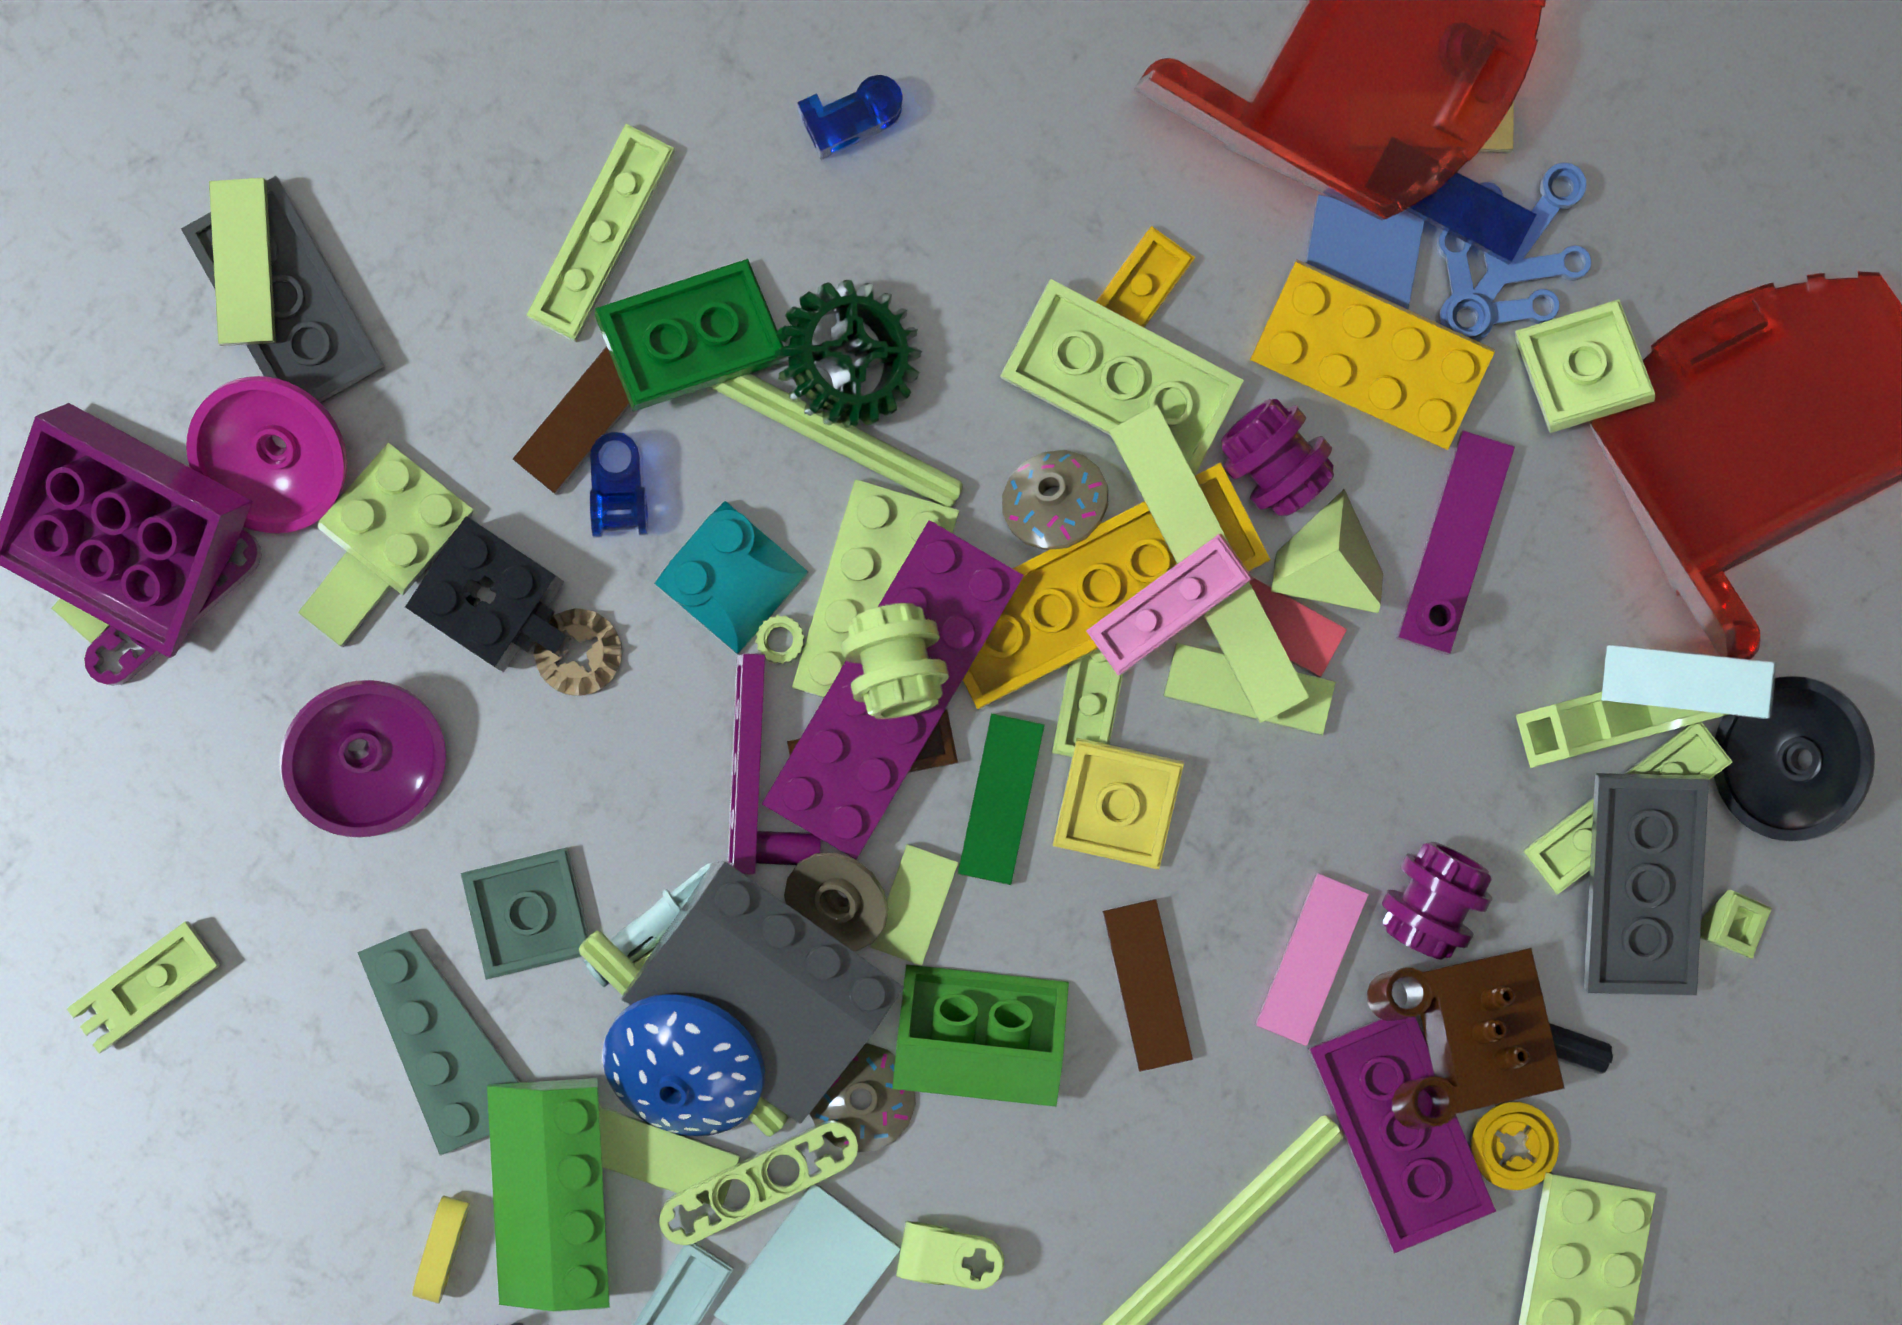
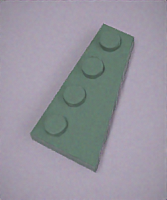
M411 931L357 952L439 1155L489 1136L487 1085L520 1083L514 1071L503 1056H500L482 1031L481 1026L459 1000L451 985Z

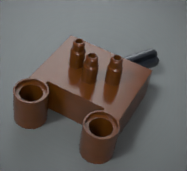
M1532 948L1425 972L1415 968H1401L1384 972L1370 982L1367 990V1003L1371 1011L1380 1019L1398 1021L1421 1015L1435 1077L1409 1080L1401 1084L1396 1089L1392 1099V1110L1396 1119L1403 1126L1410 1129L1442 1126L1449 1123L1458 1113L1565 1089L1558 1060L1597 1074H1604L1613 1060L1612 1046L1609 1043L1549 1023ZM1396 981L1400 982L1407 992V1001L1403 1008L1395 1003L1392 996V989ZM1422 1090H1425L1432 1100V1110L1428 1117L1418 1107V1096Z

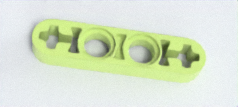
M829 1120L822 1122L673 1195L665 1202L661 1209L659 1224L662 1233L669 1241L678 1245L686 1246L696 1243L846 1169L857 1156L858 1143L855 1133L850 1126L841 1121ZM832 1131L836 1138L846 1136L849 1143L842 1147L844 1157L834 1161L830 1154H825L815 1159L814 1163L821 1170L810 1175L806 1158L796 1146L803 1142H808L810 1153L824 1145L822 1135L826 1132ZM789 1155L798 1162L800 1168L799 1176L792 1184L786 1186L777 1185L769 1178L767 1173L768 1165L776 1156ZM737 1179L748 1186L750 1199L743 1208L729 1210L719 1202L718 1190L727 1180ZM707 1190L711 1207L721 1219L710 1223L709 1213L707 1212L694 1220L695 1230L691 1233L686 1234L682 1227L672 1229L669 1222L675 1218L674 1207L682 1204L686 1211H692L702 1206L703 1201L697 1194Z

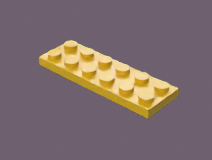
M1221 462L1195 475L1231 548L1247 570L1250 572L1269 562L1271 559ZM1145 501L1101 523L1085 540L1068 548L1050 549L1012 568L1024 575L963 679L978 710L1099 649L1086 630L1177 565Z

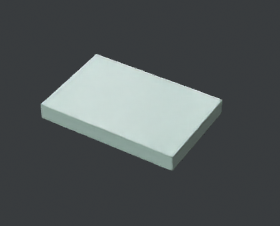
M816 1183L808 1188L713 1315L726 1325H844L901 1248Z

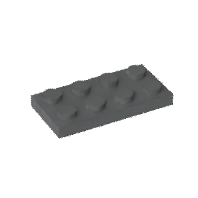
M274 176L267 180L276 343L250 344L246 346L264 377L277 378L294 384L311 394L319 402H322L383 368L384 364L277 176ZM210 212L181 228L215 289Z
M1595 773L1584 989L1587 993L1697 995L1709 779L1705 775Z

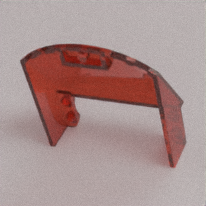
M1306 0L1249 102L1185 63L1172 58H1164L1152 63L1144 71L1134 90L1224 142L1223 147L1383 221L1408 209L1437 191L1480 151L1495 132L1513 104L1526 77L1538 42L1536 35L1540 24L1541 11L1545 7L1546 0Z
M1858 271V278L1825 279V273L1806 275L1807 282L1775 288L1774 283L1765 284L1734 295L1702 310L1659 338L1651 345L1652 352L1643 359L1655 392L1654 402L1590 421V428L1676 596H1682L1714 648L1722 657L1752 659L1758 652L1761 644L1760 629L1724 572L1902 480V304L1879 272Z

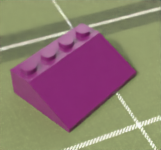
M67 403L39 414L34 418L0 519V566L171 658L179 650L235 550L252 501L82 409Z

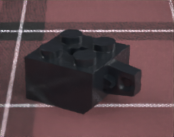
M465 516L405 605V608L502 672L506 670L520 648L529 652L534 643L537 642L558 657H561L572 641L570 637L548 623L555 613L548 606L564 581L467 516ZM482 586L485 588L491 587L490 590L496 594L491 604L485 601H481L478 605L476 604L481 600L476 595Z

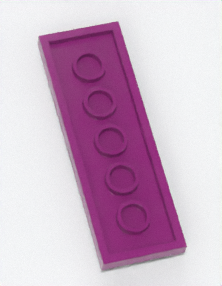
M928 520L878 607L898 603H912L916 607L923 609L925 619L936 622L939 640L926 648L929 659H938L946 663L949 675L948 680L941 684L942 696L938 699V704L928 710L909 716L877 719L867 713L864 702L855 701L853 698L851 683L864 674L862 663L845 661L762 805L857 860L1024 575Z

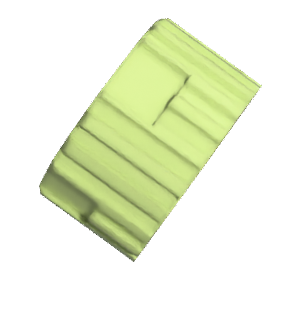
M776 615V617H769L767 621H763V624L759 626L755 642L758 644V651L765 655L767 661H772L774 664L792 663L802 653L804 648L803 639L805 637L802 634L803 629L800 628V625L794 619H789L784 615L783 617ZM775 628H786L792 633L793 643L787 651L775 652L769 647L768 637Z

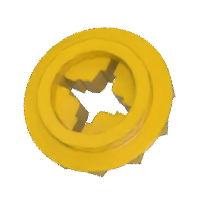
M1508 1102L1495 1105L1478 1119L1470 1139L1472 1155L1480 1173L1487 1181L1508 1190H1523L1539 1184L1545 1179V1173H1551L1559 1153L1558 1135L1551 1120L1538 1108L1522 1102ZM1528 1125L1529 1128L1524 1133L1526 1137L1523 1139L1522 1144L1528 1149L1527 1153L1534 1157L1532 1161L1525 1157L1521 1158L1513 1155L1509 1160L1505 1159L1500 1166L1499 1163L1503 1159L1502 1154L1506 1147L1500 1142V1138L1495 1135L1497 1130L1502 1134L1506 1133L1515 1136L1519 1131L1523 1132Z

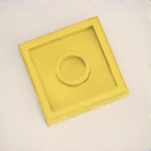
M1077 738L1053 838V846L1159 870L1184 762Z

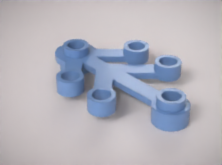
M1559 163L1552 166L1545 173L1540 183L1542 197L1507 245H1505L1500 207L1503 203L1501 189L1494 183L1483 182L1472 190L1468 202L1472 212L1478 215L1487 272L1474 289L1466 254L1472 243L1469 232L1457 225L1449 226L1442 231L1437 240V249L1447 261L1452 295L1444 302L1440 310L1439 319L1441 325L1480 342L1490 333L1494 324L1527 319L1540 324L1552 320L1557 315L1560 306L1559 300L1552 291L1547 289L1536 290L1527 299L1492 301L1505 284L1562 276L1566 280L1574 281L1582 278L1589 271L1591 257L1587 250L1580 246L1567 247L1558 254L1524 259L1559 209L1570 208L1583 197L1586 190V178L1577 166L1570 163ZM1556 179L1566 180L1571 187L1570 195L1567 197L1557 196L1552 190L1553 181ZM1483 190L1491 192L1495 197V206L1490 209L1480 207L1476 200L1477 193ZM1449 234L1459 235L1464 242L1463 250L1459 252L1449 251L1445 246V237ZM1568 254L1578 255L1583 261L1582 270L1579 272L1569 271L1564 264L1565 256ZM1543 297L1550 302L1551 312L1549 315L1540 316L1535 313L1532 306L1535 298ZM1461 309L1471 310L1476 316L1475 325L1469 328L1461 326L1457 321L1458 311Z

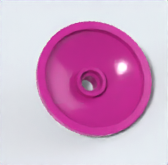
M263 376L244 377L230 381L214 390L200 404L188 428L186 450L189 467L252 501L243 525L245 528L264 533H288L306 528L322 518L337 501L342 492L347 474V452L342 434L331 414L316 398L287 381ZM272 435H277L286 443V448L276 445Z

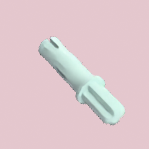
M712 863L706 864L672 892L665 889L662 892L664 897L617 933L610 941L633 963L657 946ZM585 959L583 960L593 977L603 987L607 986L609 982Z

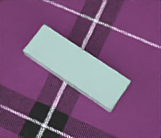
M1607 645L1601 700L1771 718L1777 662Z

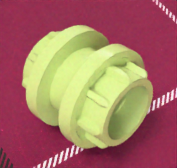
M912 603L885 605L855 616L852 619V624L848 627L850 637L842 643L845 660L851 663H862L864 671L863 675L851 683L854 700L864 702L867 713L877 719L909 716L937 705L938 699L942 696L941 684L948 680L949 675L946 663L938 659H929L926 648L939 640L936 622L925 619L923 609L916 607Z

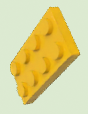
M1296 259L1250 360L1448 450L1491 362L1495 349Z

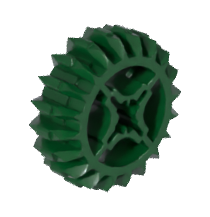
M852 280L842 281L838 284L837 290L831 283L827 282L818 287L817 295L809 291L799 298L801 308L794 306L785 314L786 319L791 325L781 327L776 335L788 346L776 350L774 358L789 363V367L779 373L778 379L788 381L793 378L797 385L796 388L790 391L789 399L796 400L805 396L808 402L805 405L804 414L811 416L823 408L822 417L824 424L832 425L841 417L845 428L857 426L860 419L865 425H872L879 421V413L885 416L893 414L897 410L895 400L904 401L911 394L905 382H913L920 374L908 362L920 358L922 351L916 347L908 346L907 343L908 340L917 335L918 329L909 327L904 330L899 322L907 316V310L901 308L892 313L888 309L891 304L892 294L884 293L874 300L873 284L865 283L856 292ZM835 314L836 325L831 327L830 341H824L819 345H812L813 334L819 321L825 315ZM863 322L871 328L879 341L868 336ZM845 346L846 353L854 354L855 357L861 358L852 362L851 356L835 351ZM877 363H884L882 376L876 388L870 394L861 395V383L866 381L867 367H872ZM817 367L823 368L830 374L833 386L822 377Z

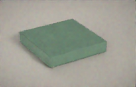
M569 847L460 873L486 980L581 957L579 947L589 936V931Z

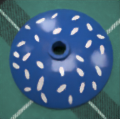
M657 995L639 1000L628 1006L616 1017L603 1044L602 1061L608 1083L618 1099L640 1119L668 1132L686 1136H709L728 1131L742 1123L753 1112L764 1088V1062L751 1034L729 1013L698 998L683 995Z

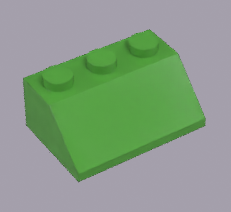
M906 964L892 1089L1057 1107L1063 1064L1069 982Z

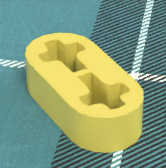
M442 1196L417 1272L412 1292L413 1297L437 1304L441 1302L468 1216L469 1203Z

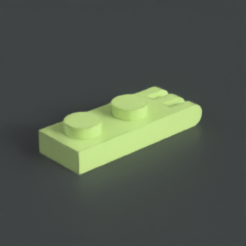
M185 921L69 1006L67 1011L72 1018L84 1014L92 1006L97 1014L83 1023L80 1029L88 1036L102 1025H106L109 1032L100 1036L93 1043V1047L100 1054L221 965L190 922Z

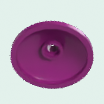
M375 680L343 683L315 696L292 720L284 736L280 752L282 781L291 802L299 813L310 823L329 833L359 838L393 831L415 818L429 804L437 792L443 778L446 763L445 741L439 724L431 710L423 701L408 690L388 682ZM356 739L366 741L365 746L359 751L348 749L349 744Z

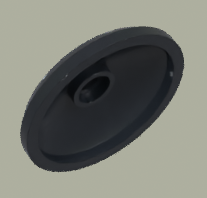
M1798 676L1775 678L1771 718L1728 714L1723 716L1717 728L1715 740L1732 760L1730 765L1714 776L1718 792L1730 812L1743 825L1760 835L1781 841H1806L1827 835L1842 826L1855 814L1869 791L1875 763L1874 745L1869 727L1857 706L1844 693L1825 682ZM1804 749H1807L1812 755V763L1804 770L1798 763V757Z

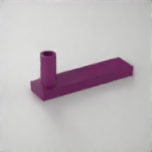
M1464 430L1460 433L1396 639L1446 655L1451 653L1514 452V446Z
M743 653L737 656L728 864L743 874L755 875L756 864L797 865L801 860L820 853L821 840L811 833L757 831L765 655Z

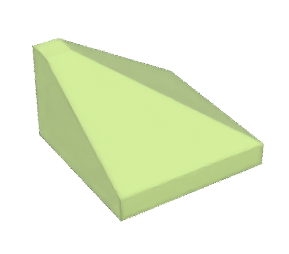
M1728 889L1701 919L1700 939L1753 959L1772 908Z

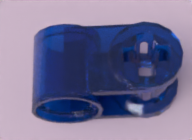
M610 432L603 434L593 444L590 454L592 489L590 490V519L593 538H601L604 532L637 530L639 536L648 535V501L646 487L644 486L641 448L632 438L624 433ZM624 443L631 452L630 464L622 472L613 473L607 471L602 461L603 452L611 444ZM631 510L629 514H607L608 511Z

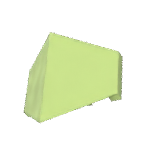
M1345 489L1277 551L1271 591L1379 613L1383 572Z

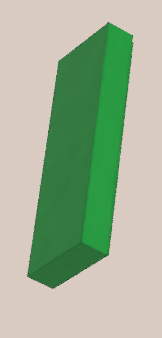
M991 713L958 874L1011 885L1044 724Z

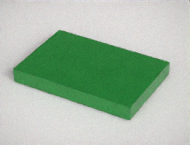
M748 259L595 308V318L633 412L785 362L774 358L775 351L784 347L782 340L776 336L778 330Z

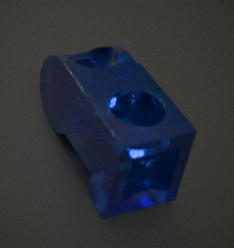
M874 75L862 81L856 92L826 106L822 105L816 93L797 102V109L820 160L895 124L901 116L903 96L901 88L896 81L888 76Z

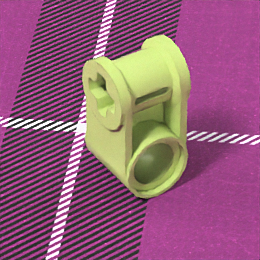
M914 1221L905 1222L896 1272L897 1277L935 1285L948 1284L974 1290L988 1288L999 1279L1004 1268V1254L1001 1247L994 1240L983 1236L955 1232L953 1229ZM977 1248L986 1250V1259L994 1262V1269H985L982 1277L973 1276L972 1266L964 1264V1257H973Z

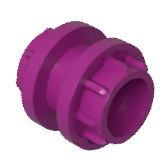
M1268 399L1249 411L1228 430L1221 442L1223 443L1222 451L1228 457L1224 464V469L1233 479H1237L1249 473L1258 484L1250 495V499L1258 509L1263 510L1271 507L1278 516H1288L1309 503L1330 483L1334 477V465L1328 459L1332 446L1323 436L1316 437L1307 442L1298 431L1306 420L1304 413L1296 405L1286 409L1278 399Z
M1437 842L1425 843L1417 855L1406 854L1400 866L1412 878L1405 892L1387 891L1381 903L1388 910L1383 920V925L1386 927L1385 930L1388 934L1406 946L1429 957L1443 960L1444 958H1451L1457 947H1468L1474 934L1462 923L1470 909L1480 912L1487 911L1493 898L1486 890L1492 879L1488 874L1489 871L1484 866L1468 856Z

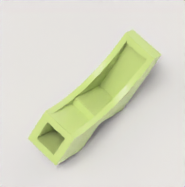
M1602 692L1517 714L1516 719L1529 766L1532 768L1728 714L1601 700Z

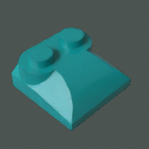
M724 501L673 557L654 584L739 655L756 635V632L759 631L758 628L763 624V621H767L809 572L753 525L743 514Z

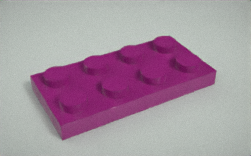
M1416 1017L1398 1021L1378 1019L1308 1048L1394 1254L1496 1212L1456 1115L1447 1124L1424 1129L1405 1127L1394 1115L1392 1099L1396 1089L1401 1084L1409 1080L1435 1077L1428 1046ZM1422 1090L1418 1096V1107L1428 1117L1432 1110V1100L1430 1095L1425 1090Z

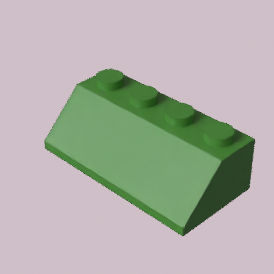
M597 1078L487 1085L499 1305L553 1312L610 1308Z

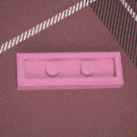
M1218 534L1086 631L1117 675H1121L1254 578L1224 536Z
M1316 873L1256 1020V1026L1302 1045H1308L1369 894Z

